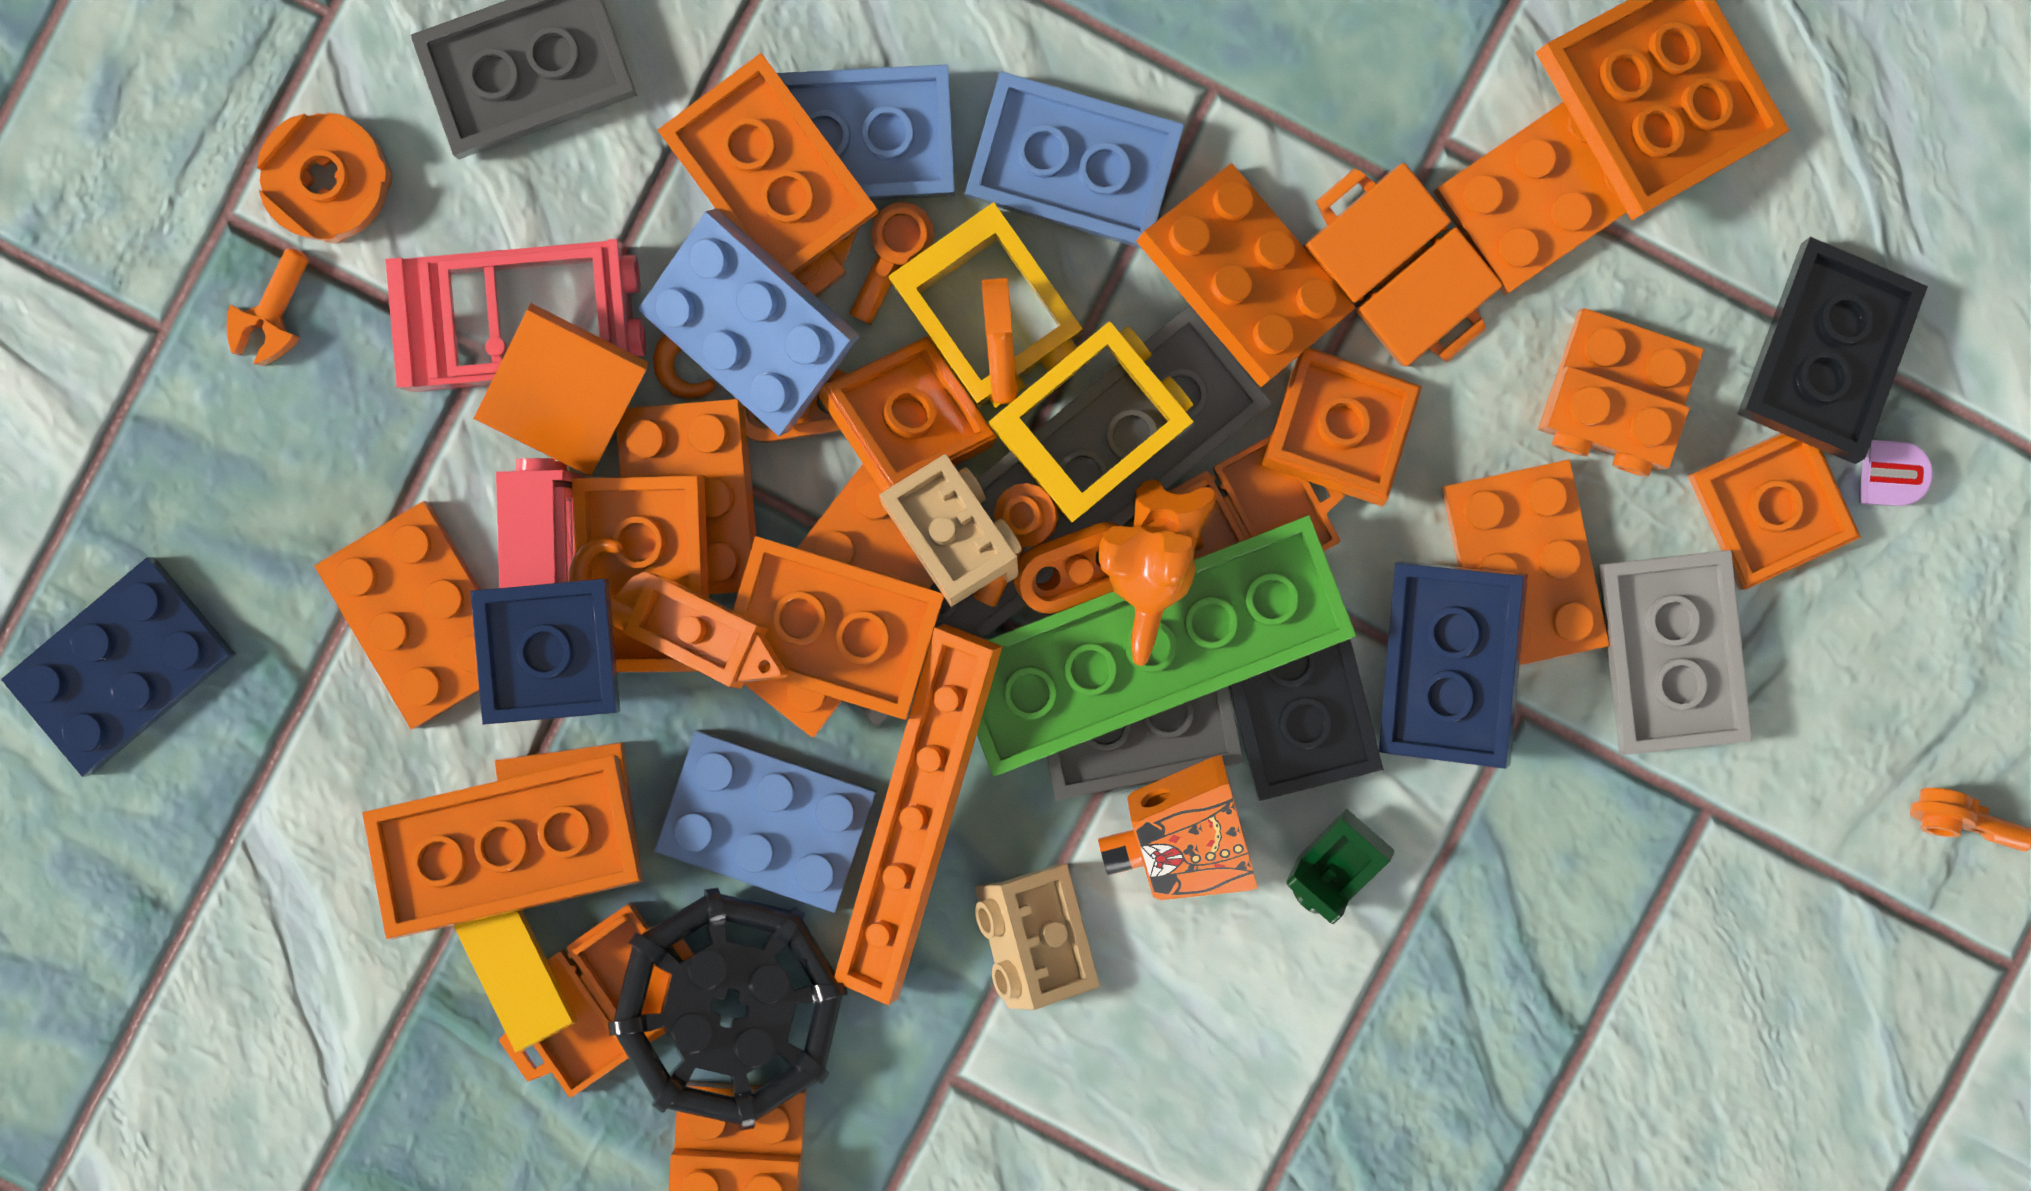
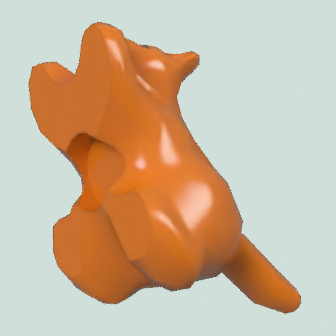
M1151 479L1145 481L1136 489L1133 527L1112 526L1103 534L1099 545L1101 569L1108 574L1114 592L1135 608L1131 648L1133 662L1138 666L1145 665L1149 660L1155 645L1163 611L1183 598L1193 584L1196 571L1194 551H1200L1204 547L1201 536L1202 527L1213 509L1217 498L1216 492L1210 487H1201L1186 494H1173L1164 490L1161 482Z

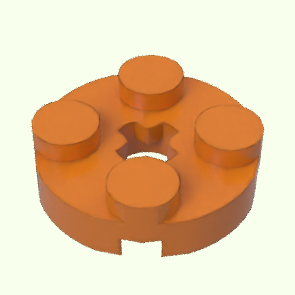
M317 113L310 116L301 114L282 122L270 133L262 145L257 169L261 170L259 180L262 191L259 190L261 201L269 215L288 231L305 239L320 240L333 244L342 242L347 237L354 236L363 231L378 216L386 201L387 191L392 184L391 169L386 163L383 150L377 140L355 121L336 113ZM334 162L337 166V171L334 175L337 183L330 191L323 188L317 194L313 193L310 187L313 185L315 178L309 172L311 167L317 163L326 168Z

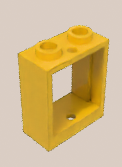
M994 202L888 276L897 293L978 408L989 400L995 408L1003 405L992 400L990 375L980 380L923 299L921 293L998 240L1058 325L1057 328L1015 356L1018 394L1027 387L1021 377L1041 363L1049 372L1078 348L1073 341L1081 336L1083 331L1079 322Z
M1110 321L989 421V426L1038 485L1045 489L1071 524L1194 422L1186 413L1193 406V403L1182 388L1170 376H1167L1160 382L1144 363L1152 354L1142 340L1129 326H1126L1119 332ZM1107 348L1168 422L1082 493L1021 418Z

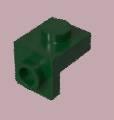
M1346 808L1297 857L1286 883L1293 890L1297 901L1306 910L1314 914H1320L1329 923L1335 924L1344 915L1348 902L1391 861L1395 850Z

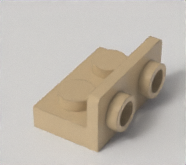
M946 454L879 494L882 506L951 607L1000 576L1007 583L1018 577L1016 555L1022 549L1016 536L1002 518L994 523L981 506V503L986 500V496L975 476L967 467L957 471Z
M1056 864L1003 882H991L976 886L975 891L978 898V903L975 907L976 920L982 934L989 939L995 962L992 967L993 983L997 993L1005 1000L1008 1008L1036 1010L1100 987L1067 864Z

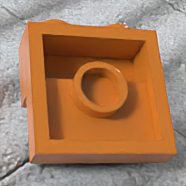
M1582 308L1577 312L1537 430L1554 435L1551 445L1563 451L1588 457L1592 448L1615 456L1612 466L1634 475L1649 477L1651 469L1656 471L1670 468L1690 407L1685 406L1704 349Z
M688 1081L686 1085L731 1096V1083ZM750 1085L752 1093L764 1085ZM807 1089L757 1120L754 1129L741 1131L739 1125L676 1111L675 1143L670 1157L669 1191H801Z

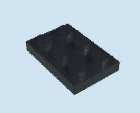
M1810 236L1799 247L1737 415L1853 464L1864 460L1928 286Z
M1351 639L1229 686L1256 796L1259 801L1384 770Z

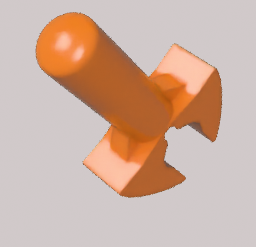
M293 248L285 249L258 306L246 311L233 305L229 306L227 313V338L232 354L242 355L248 343L250 333L257 328H262L266 336L265 343L259 349L253 362L259 366H265L276 361L290 351L299 341V336L286 332L282 316L309 262L308 257L303 252Z
M1008 277L982 280V293L992 400L999 404H1008L1018 397Z

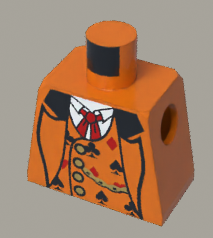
M1222 754L1206 759L1133 791L1127 797L1133 829L1098 838L1107 875L1144 866L1153 898L1159 900L1258 889Z

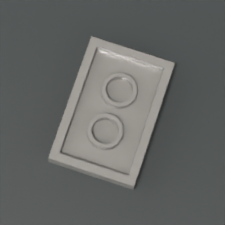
M1731 550L1598 564L1604 622L1610 645L1607 649L1619 754L1631 755L1752 741Z

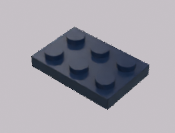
M146 557L5 675L1 681L78 773L85 777L95 773L236 654L155 557Z
M1405 561L1395 563L1379 753L1503 769L1510 766L1528 574Z

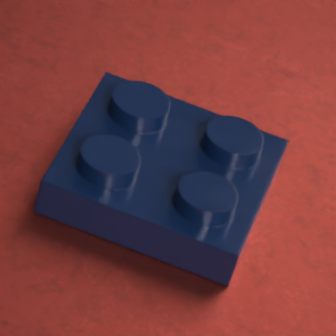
M609 579L470 591L482 725L620 712Z

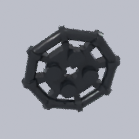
M717 887L705 889L703 897L643 934L634 933L628 942L632 949L614 1021L608 1022L609 1036L615 1035L653 1097L654 1101L651 1106L661 1113L669 1109L739 1125L741 1131L754 1129L757 1120L814 1083H824L830 1074L826 1070L842 997L848 995V989L843 983H837L834 978L835 972L803 920L804 912L796 906L791 910L721 894ZM726 921L771 933L768 935L762 949L726 941ZM706 925L711 944L701 949V951L680 963L666 951L667 948ZM787 943L813 986H804L795 990L791 986L787 973L779 966L775 959V956ZM656 967L669 974L661 1011L656 1014H642L653 968ZM728 989L738 992V1003L746 1006L744 1017L734 1018L730 1028L721 1026L720 1014L711 1011L713 999H724ZM797 1003H815L803 1051L788 1043ZM663 1027L666 1034L671 1038L682 1060L670 1074L644 1032ZM777 1054L786 1063L793 1066L752 1093L747 1074L752 1070L765 1065ZM695 1068L729 1075L731 1096L686 1085Z

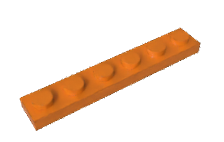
M947 624L934 627L834 976L837 983H843L845 987L888 1006L900 997L1003 647Z

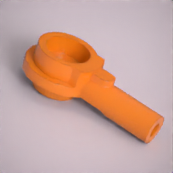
M907 202L892 203L881 209L873 221L871 238L878 256L849 312L850 315L870 325L892 284L888 276L933 244V223L928 214L915 204Z
M1031 483L1016 484L1005 490L997 500L994 510V520L997 521L1002 518L1011 528L1021 546L1022 551L1016 555L1017 562L1025 547H1035L1047 541L1055 531L1058 521V510L1055 501L1044 488ZM1000 576L976 591L973 597L988 606L996 607L1007 582Z
M1923 788L1920 790L1919 801L1911 803L1910 816L1922 821L1920 829L1926 833L1942 837H1960L1961 831L1964 829L1980 834L1990 842L2022 852H2027L2031 849L2030 827L1989 815V808L1979 805L1980 800L1974 799L1967 794L1943 788Z

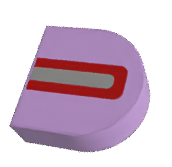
M1872 440L1866 458L1862 461L1859 504L1903 506L1915 503L1921 499L1930 488L1933 477L1932 465L1928 456L1923 450L1911 443Z

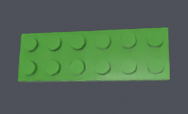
M1310 515L1195 559L1196 571L1193 584L1183 598L1163 611L1155 645L1148 662L1143 666L1135 664L1132 658L1131 635L1135 608L1114 591L989 639L988 641L1003 647L977 737L992 776L995 777L1356 637Z

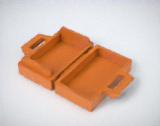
M1406 163L1397 165L1377 183L1368 178L1362 171L1354 168L1315 201L1326 226L1309 239L1303 247L1351 303L1362 301L1364 299L1363 296L1368 293V298L1357 306L1355 311L1400 366H1409L1428 349L1447 363L1486 330L1484 320L1480 317L1477 308L1497 292L1503 284L1458 228L1448 229L1439 238L1432 239L1439 232L1446 230V226L1450 224L1451 219ZM1358 183L1365 193L1337 216L1330 206ZM1431 240V245L1426 248L1425 244ZM1375 286L1379 288L1376 291L1369 292ZM1467 317L1472 325L1444 348L1439 340Z
M1271 435L1213 467V471L1221 484L1220 489L1224 490L1227 495L1224 498L1214 482L1215 476L1210 475L1208 471H1204L1168 491L1173 494H1186L1201 487H1210L1217 494L1213 509L1206 518L1201 531L1204 547L1200 551H1194V560L1310 515L1322 549L1325 551L1340 543V538L1331 524L1327 513L1345 497V494L1325 487L1329 498L1319 502L1308 481L1263 466L1262 462Z
M629 902L567 946L569 953L562 949L547 959L578 1022L533 1045L544 1063L536 1067L525 1050L515 1053L506 1033L499 1039V1042L527 1082L552 1073L569 1097H573L629 1058L615 1035L609 1036L608 1022L614 1021L632 949L628 942L635 932L643 934L651 929L632 902ZM684 939L672 945L682 960L694 955ZM656 967L653 968L642 1014H656L661 1011L669 974ZM661 1027L644 1033L651 1043L663 1035L665 1030Z

